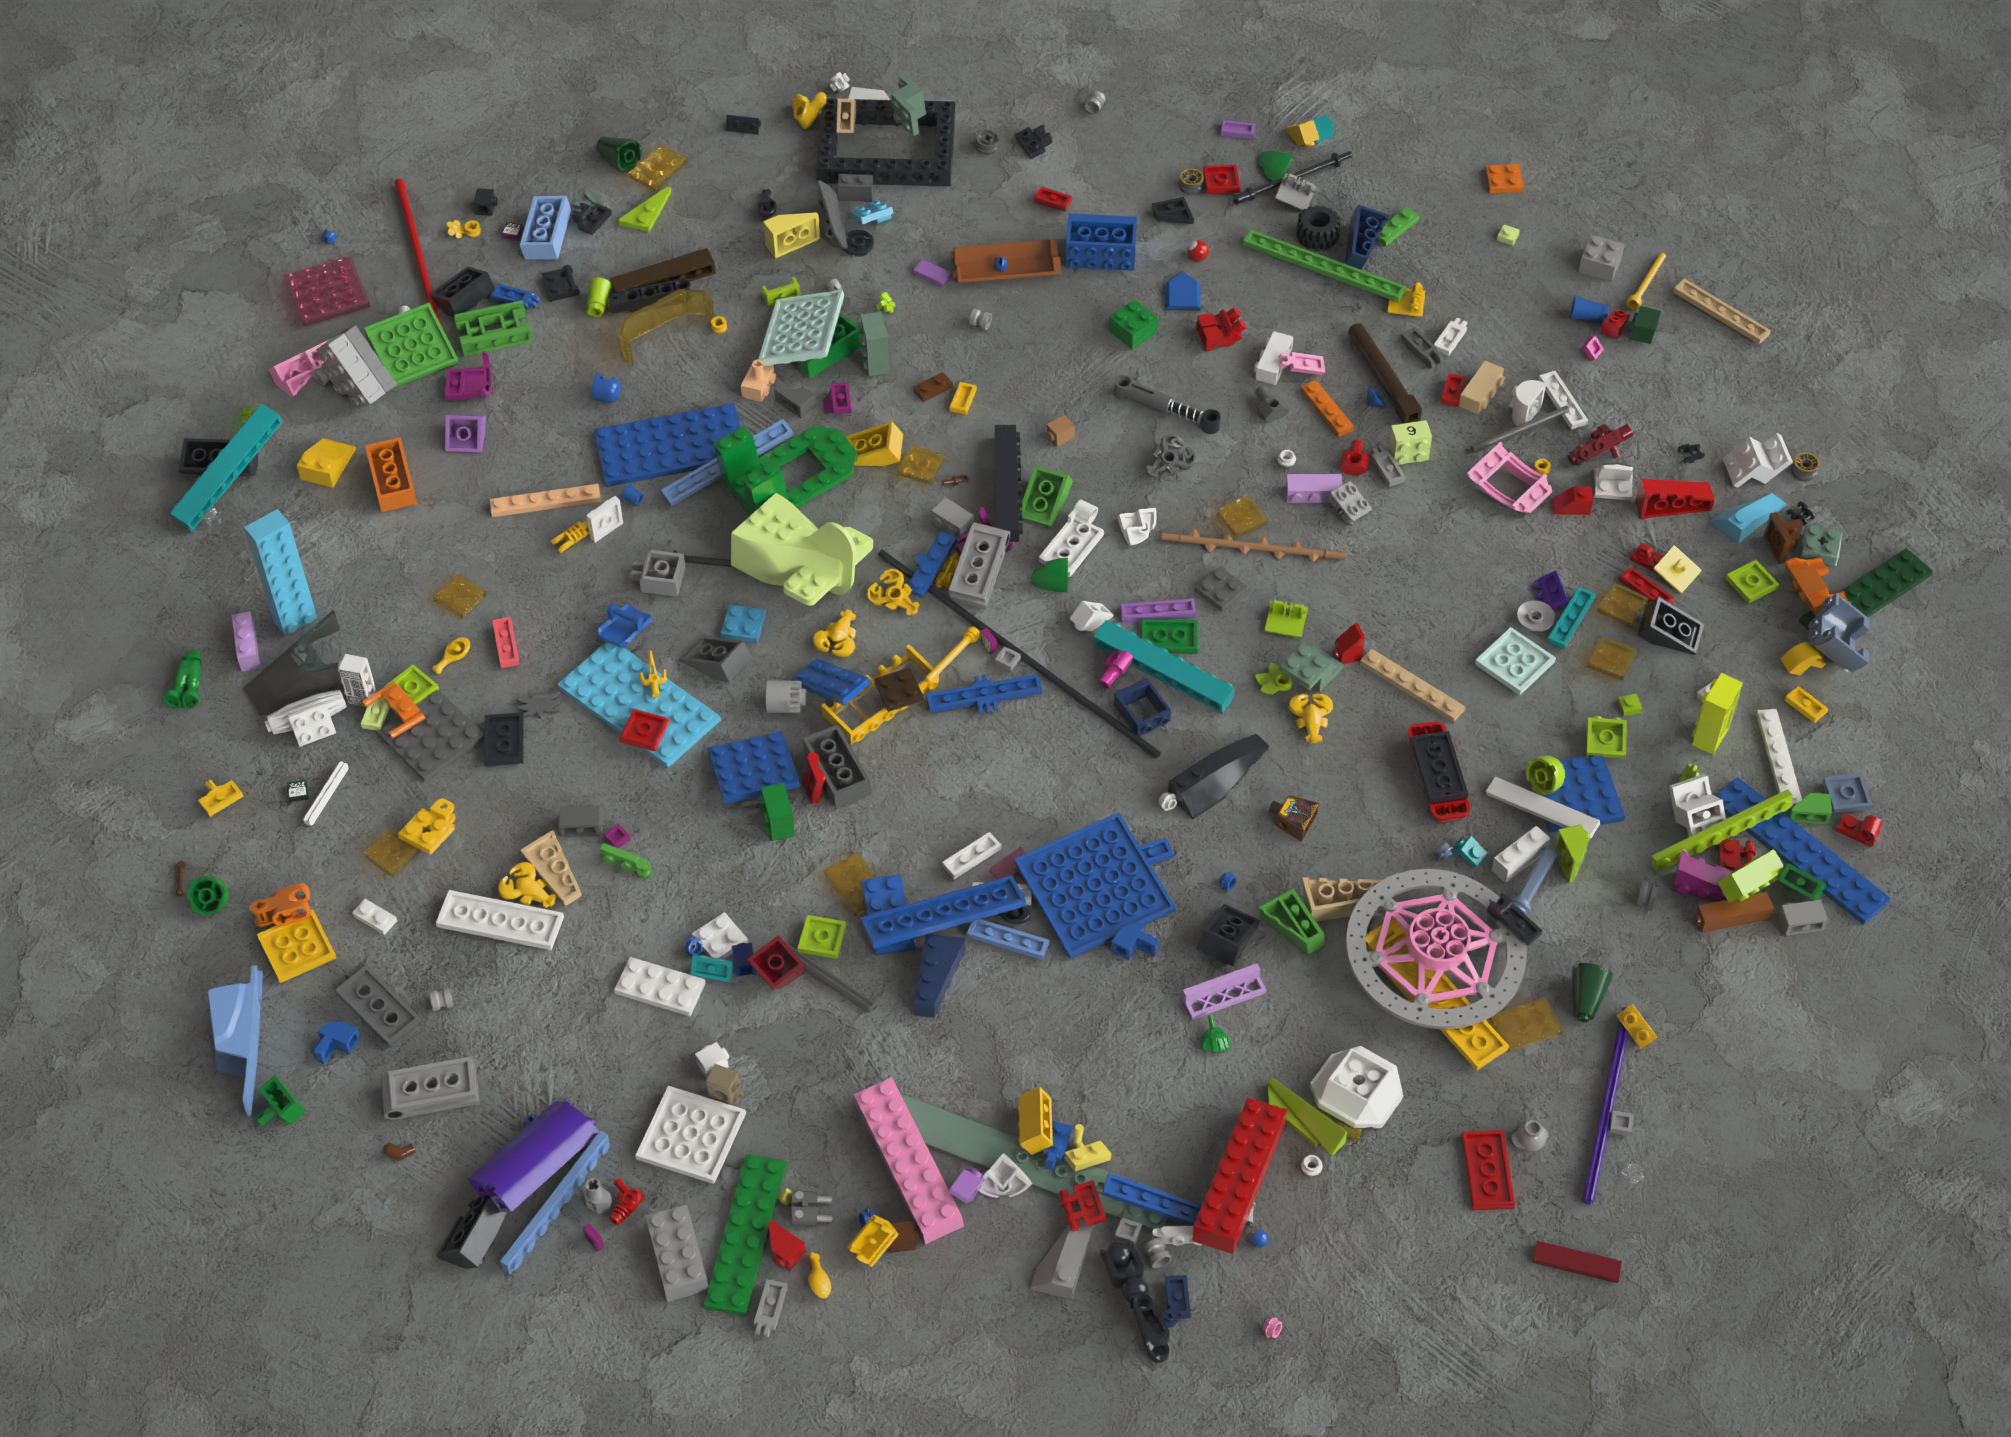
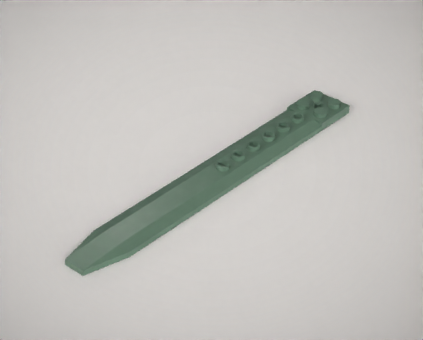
M901 1095L927 1147L988 1170L1004 1153L1033 1183L1032 1187L1060 1197L1059 1192L1066 1189L1068 1194L1072 1195L1075 1194L1073 1190L1074 1185L1094 1180L1106 1215L1119 1220L1124 1217L1141 1223L1142 1229L1150 1232L1156 1228L1166 1226L1169 1220L1167 1217L1147 1212L1144 1209L1101 1195L1106 1176L1110 1172L1094 1166L1075 1172L1065 1159L1063 1161L1056 1160L1053 1170L1045 1169L1047 1158L1042 1156L1043 1150L1031 1155L1020 1146L1019 1138L914 1098Z

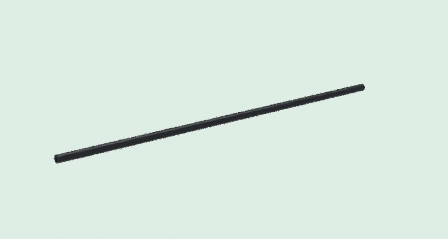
M883 549L879 551L878 556L910 579L913 577L914 572ZM932 585L927 590L929 593L980 630L987 628L999 644L1021 654V660L1156 758L1161 755V752L941 591Z

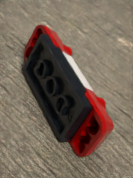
M1438 721L1411 725L1408 729V738L1433 818L1437 823L1464 819L1470 812L1468 791L1449 731L1446 730L1444 724Z

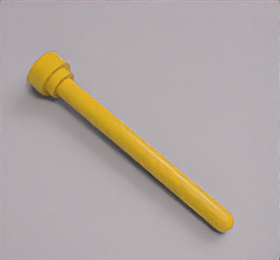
M1664 253L1658 255L1636 293L1629 296L1626 301L1629 309L1637 310L1640 307L1643 293L1666 257Z
M973 626L969 627L964 632L963 639L925 677V681L927 683L932 682L968 644L975 643L980 638L979 630Z

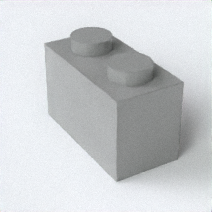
M945 498L932 510V523L936 527L947 531L949 535L958 538L970 531L971 525L974 523V515Z
M1821 900L1786 903L1781 906L1778 914L1785 936L1824 931L1828 921Z

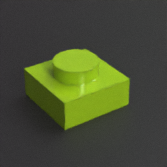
M1637 694L1618 697L1617 702L1623 716L1642 713V706Z

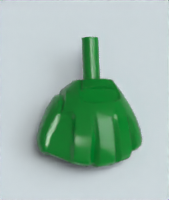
M1209 1015L1210 1029H1207L1203 1034L1200 1048L1204 1052H1223L1229 1049L1231 1041L1220 1027H1215L1213 1015Z

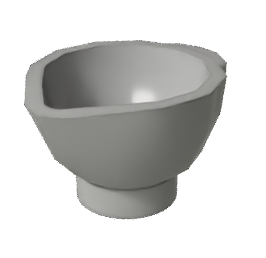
M1530 1120L1519 1126L1518 1130L1513 1133L1511 1141L1519 1149L1537 1151L1546 1143L1548 1132L1538 1121Z

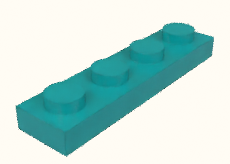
M1578 587L1549 635L1547 643L1565 650L1593 603L1596 593Z

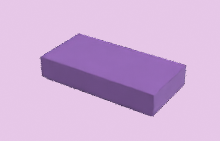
M1223 120L1220 136L1254 139L1256 124Z
M924 259L913 270L915 275L940 287H943L952 277V272Z

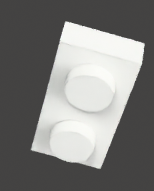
M364 899L352 912L353 917L383 935L397 922L396 916L367 899Z

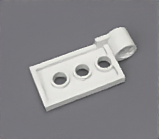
M1079 500L1074 510L1069 514L1067 523L1039 556V562L1046 565L1047 561L1053 559L1068 558V577H1071L1104 535L1103 529L1091 524L1097 515L1098 507L1084 500ZM1081 529H1086V530H1088V531L1085 532V533H1082V532H1080L1079 530H1081ZM1076 541L1078 544L1072 545L1070 542ZM1066 553L1068 556L1061 557L1060 554Z

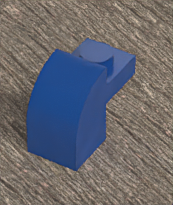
M1128 924L1122 927L1112 940L1111 952L1127 960H1130L1136 948L1155 956L1158 951L1159 940L1151 934H1145L1144 925Z
M332 1022L323 1026L318 1031L321 1041L314 1048L317 1062L325 1065L335 1048L350 1054L360 1040L358 1029L344 1022Z

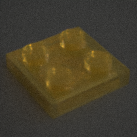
M911 445L898 469V475L932 485L945 460V455Z
M1249 495L1217 509L1218 516L1235 538L1268 524V519Z
M457 574L433 599L434 602L462 619L487 594L484 589Z
M1614 583L1598 606L1597 612L1631 627L1647 604L1648 597Z
M1602 636L1587 667L1623 681L1637 654V649Z
M393 827L364 852L367 859L391 877H394L421 852L420 849L399 839V832Z

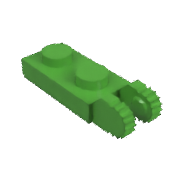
M605 843L600 847L601 860L607 864H615L626 871L637 872L638 877L646 879L652 876L650 861Z

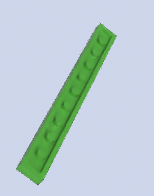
M1250 230L1243 240V246L1399 302L1406 292V286L1254 230Z

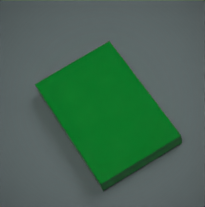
M1141 619V638L1149 640L1158 648L1166 649L1168 653L1198 654V620Z

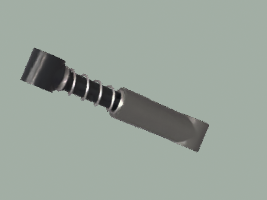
M1120 375L1115 379L1114 394L1120 400L1130 399L1166 414L1171 411L1172 414H1178L1179 417L1184 416L1187 420L1192 419L1207 434H1215L1220 429L1221 416L1217 410L1196 411V408L1195 410L1191 409L1189 405L1186 407L1182 405V402L1180 404L1174 402L1173 397L1133 382L1127 375Z

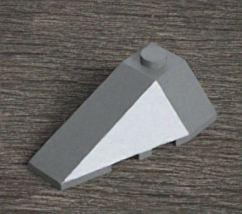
M1084 1220L1078 1221L1080 1229L1074 1232L1071 1231L1070 1225L1067 1226L1036 1268L1031 1284L1032 1290L1073 1299L1094 1225L1086 1227Z

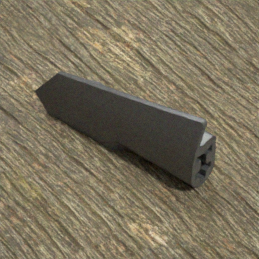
M816 181L819 189L817 191L819 204L827 213V217L824 220L825 235L834 247L841 246L843 249H847L845 227L841 222L837 193L824 182Z

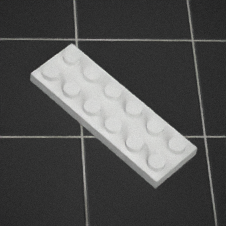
M449 890L436 925L439 928L552 950L564 915L561 912Z

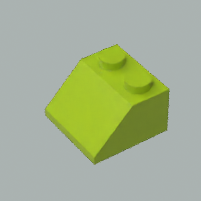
M1581 824L1559 829L1554 852L1560 849L1561 856L1556 858L1569 883L1574 881L1583 863L1585 853H1587V845L1590 841L1588 832L1584 831Z

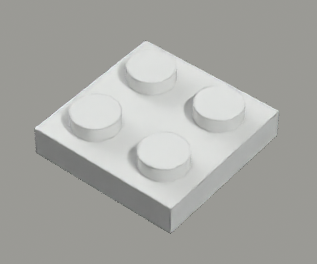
M616 496L606 500L601 506L586 515L592 541L597 542L623 524L620 500Z
M725 912L692 933L693 938L697 937L701 940L703 950L709 957L725 959L748 944L747 937Z

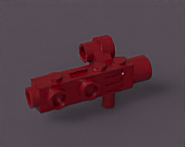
M1606 424L1597 427V430L1590 433L1592 439L1585 442V445L1581 444L1575 450L1569 452L1568 460L1572 465H1579L1609 449L1613 458L1620 456L1616 446L1633 437V432L1627 424L1611 430Z

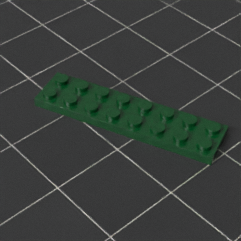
M1905 548L1838 593L1844 591L1845 597L1851 602V605L1865 616L1870 617L1932 576L1933 570L1909 549ZM1810 610L1799 618V623L1808 631L1810 629L1808 628L1809 623L1815 618L1813 611Z

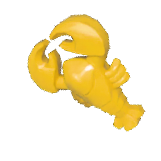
M897 569L886 570L879 578L880 581L889 578L884 581L886 585L895 584V586H890L886 589L885 596H883L881 586L876 591L879 585L876 582L868 589V599L875 606H882V604L886 603L885 606L892 610L899 606L900 608L907 609L906 614L909 616L911 614L915 615L918 612L920 605L918 602L912 603L908 595L912 591L909 585L905 583L902 589L904 577Z
M846 609L845 612L841 611L840 616L842 618L836 623L831 622L825 631L820 630L815 633L813 645L818 651L828 652L829 648L827 647H830L828 637H830L833 642L838 643L832 649V654L839 657H848L853 653L855 649L853 639L855 638L856 630L850 627V621L856 620V615L851 610Z
M1299 694L1292 697L1289 702V710L1301 717L1296 719V724L1298 728L1306 727L1309 734L1305 737L1306 742L1318 743V741H1322V736L1318 735L1319 728L1327 727L1328 719L1322 717L1333 710L1332 700L1324 694H1313L1314 704L1307 705L1308 694Z
M529 862L516 864L509 871L510 875L514 874V877L518 878L516 889H514L511 879H509V884L506 885L508 876L502 878L499 883L498 892L506 900L523 896L519 901L520 903L530 905L531 901L534 900L542 902L543 908L547 909L554 905L557 898L555 894L548 895L543 888L547 884L542 879L535 881L536 870L534 865Z

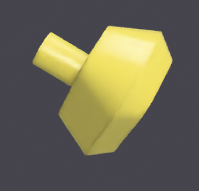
M789 1188L783 1190L781 1195H778L780 1202L786 1206L791 1201V1191Z

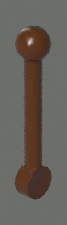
M179 861L176 864L179 869L176 895L182 896L184 893L182 890V873L185 864L183 861Z

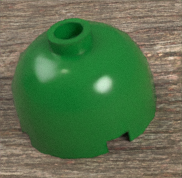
M210 875L203 876L192 881L188 887L187 900L190 901L191 909L197 914L203 916L214 915L223 910L227 905L229 890L225 882L220 878Z

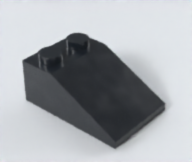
M1657 597L1645 606L1637 635L1654 645L1695 655L1704 623L1664 599Z
M1224 903L1203 929L1197 949L1206 955L1221 960L1224 964L1233 966L1244 951L1260 920Z

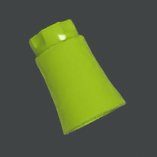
M596 277L588 282L586 312L594 318L601 317L605 311L608 296L612 289V284L608 280Z

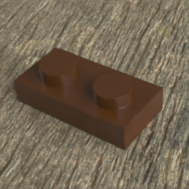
M941 372L913 388L915 394L925 402L952 388L953 382L944 372Z

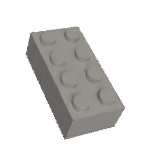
M683 1205L646 1215V1222L667 1302L708 1291L707 1277L688 1206Z

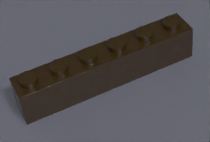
M708 248L612 277L610 278L611 290L615 294L633 288L677 279L694 281L716 274L715 262Z

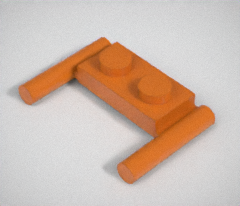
M395 682L361 701L366 708L383 698L404 722L388 732L392 739L425 719L419 708Z

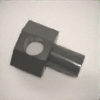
M1265 385L1259 386L1255 390V394L1261 401L1257 408L1266 422L1274 421L1288 414L1289 408L1281 397L1272 396Z

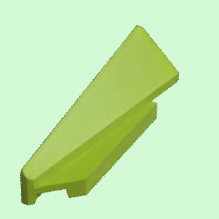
M1270 1077L1268 1079V1104L1287 1109L1286 1124L1314 1147L1320 1144L1330 1156L1334 1155L1345 1144L1346 1130L1274 1078Z

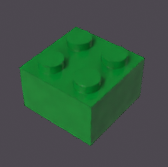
M1134 299L1109 316L1108 331L1133 350L1158 333V317Z
M780 783L761 788L762 796H759L761 816L765 820L766 834L771 835L772 841L794 837L793 813L785 784Z

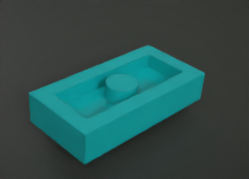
M694 954L690 975L730 982L734 961Z

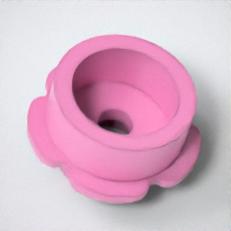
M1276 1317L1267 1319L1263 1325V1331H1265L1268 1338H1276L1282 1329V1322L1278 1321Z

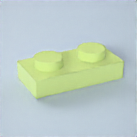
M383 698L367 707L361 722L363 729L379 731L382 728L390 708Z

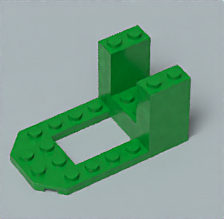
M745 426L738 428L713 443L723 484L749 516L775 493L787 499L796 508H799L853 476L854 464L858 457L856 449L838 429L812 426L759 458L754 438ZM809 451L824 468V471L787 492L783 472L779 467Z

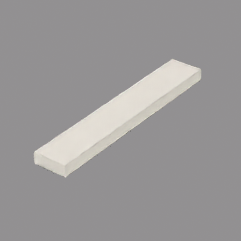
M1498 777L1493 779L1486 790V795L1563 828L1581 824L1584 831L1588 832L1590 839L1600 825V820Z

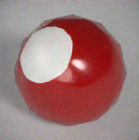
M1201 240L1193 241L1187 249L1189 257L1196 262L1205 260L1209 254L1208 245Z

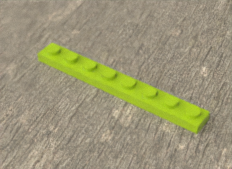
M1787 789L1652 855L1653 870L1658 873L1678 863L1682 850L1688 852L1687 855L1691 857L1713 845L1721 843L1731 836H1736L1738 833L1754 827L1764 820H1769L1780 812L1787 811L1792 807V793Z

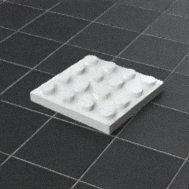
M668 1086L635 1155L636 1160L714 1184L746 1115V1111L742 1108Z

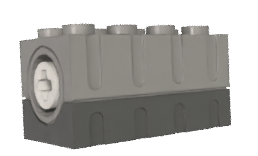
M356 325L344 329L316 349L319 358L326 362L321 367L325 377L334 384V390L341 394V396L348 394L350 402L357 408L370 405L397 385Z

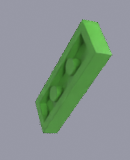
M1405 207L1385 223L1377 241L1387 246L1419 220V215Z

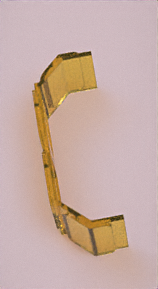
M679 289L659 299L656 303L626 316L623 319L624 324L621 325L618 333L621 357L633 366L630 341L685 313L705 315L711 321L715 316L713 301L705 290Z

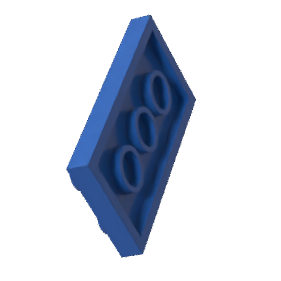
M818 658L811 661L809 665L791 679V681H801L802 689H806L808 692L844 706L870 684L869 677Z
M901 874L861 880L867 916L907 905ZM914 938L875 948V956L915 950Z

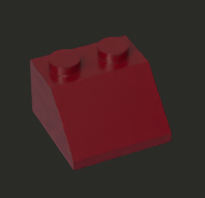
M779 935L747 959L748 963L772 990L789 985L804 973V963Z

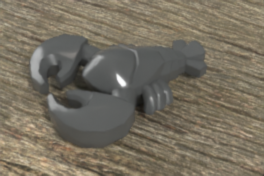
M1168 434L1161 439L1160 448H1157L1153 453L1156 462L1153 466L1147 465V475L1150 478L1154 477L1156 479L1159 477L1158 472L1167 470L1169 473H1173L1179 469L1178 467L1183 470L1190 469L1195 464V453L1192 449L1186 447L1185 450L1188 456L1183 450L1181 460H1179L1178 454L1169 449H1179L1180 446L1175 443L1183 446L1184 442L1178 435Z

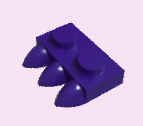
M1556 570L1537 579L1533 583L1532 588L1541 589L1535 597L1544 599L1542 602L1548 604L1553 610L1569 603L1560 575Z

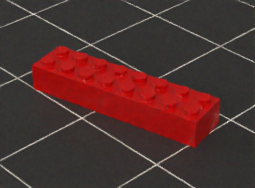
M1247 1097L1193 1226V1242L1234 1254L1286 1125L1287 1109Z

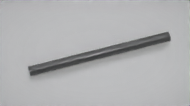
M1566 405L1471 446V450L1476 452L1569 412V407Z

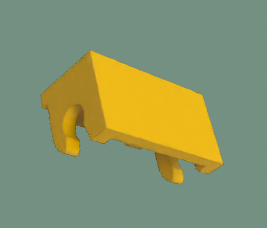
M873 1215L847 1248L849 1251L857 1254L856 1258L873 1267L899 1234L889 1221Z

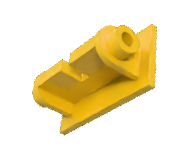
M957 552L953 556H949L941 569L943 572H940L935 580V585L938 588L946 586L949 591L960 559Z
M1633 1004L1616 1015L1640 1049L1658 1038Z

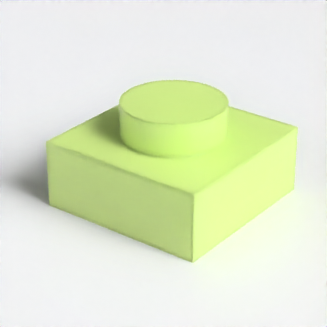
M1503 225L1497 236V241L1513 246L1520 230Z

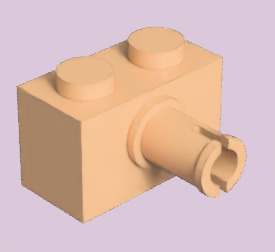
M761 360L753 361L741 384L742 398L762 402L764 397L768 396L770 385L776 379L773 365L763 366Z

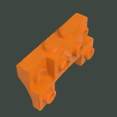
M1795 557L1785 561L1786 570L1793 579L1791 581L1793 590L1798 591L1801 603H1805L1808 609H1811L1816 616L1823 607L1824 600L1834 595L1829 594L1828 587L1821 578L1822 575L1829 573L1828 566H1825L1822 557L1808 560ZM1843 591V592H1840V593H1837V594H1839L1841 597H1843L1846 601H1848L1847 598L1845 597L1844 591Z

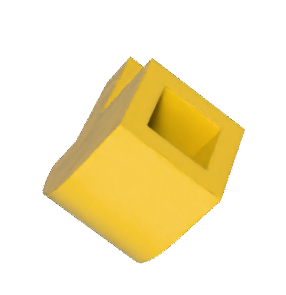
M1803 642L1794 646L1780 658L1789 673L1799 676L1810 666L1822 669L1827 664L1823 659V653L1809 642Z

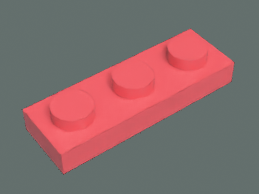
M511 617L492 620L501 668L520 665Z

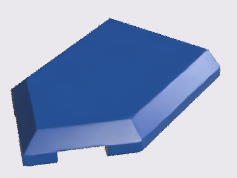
M1184 271L1166 282V310H1200V283Z

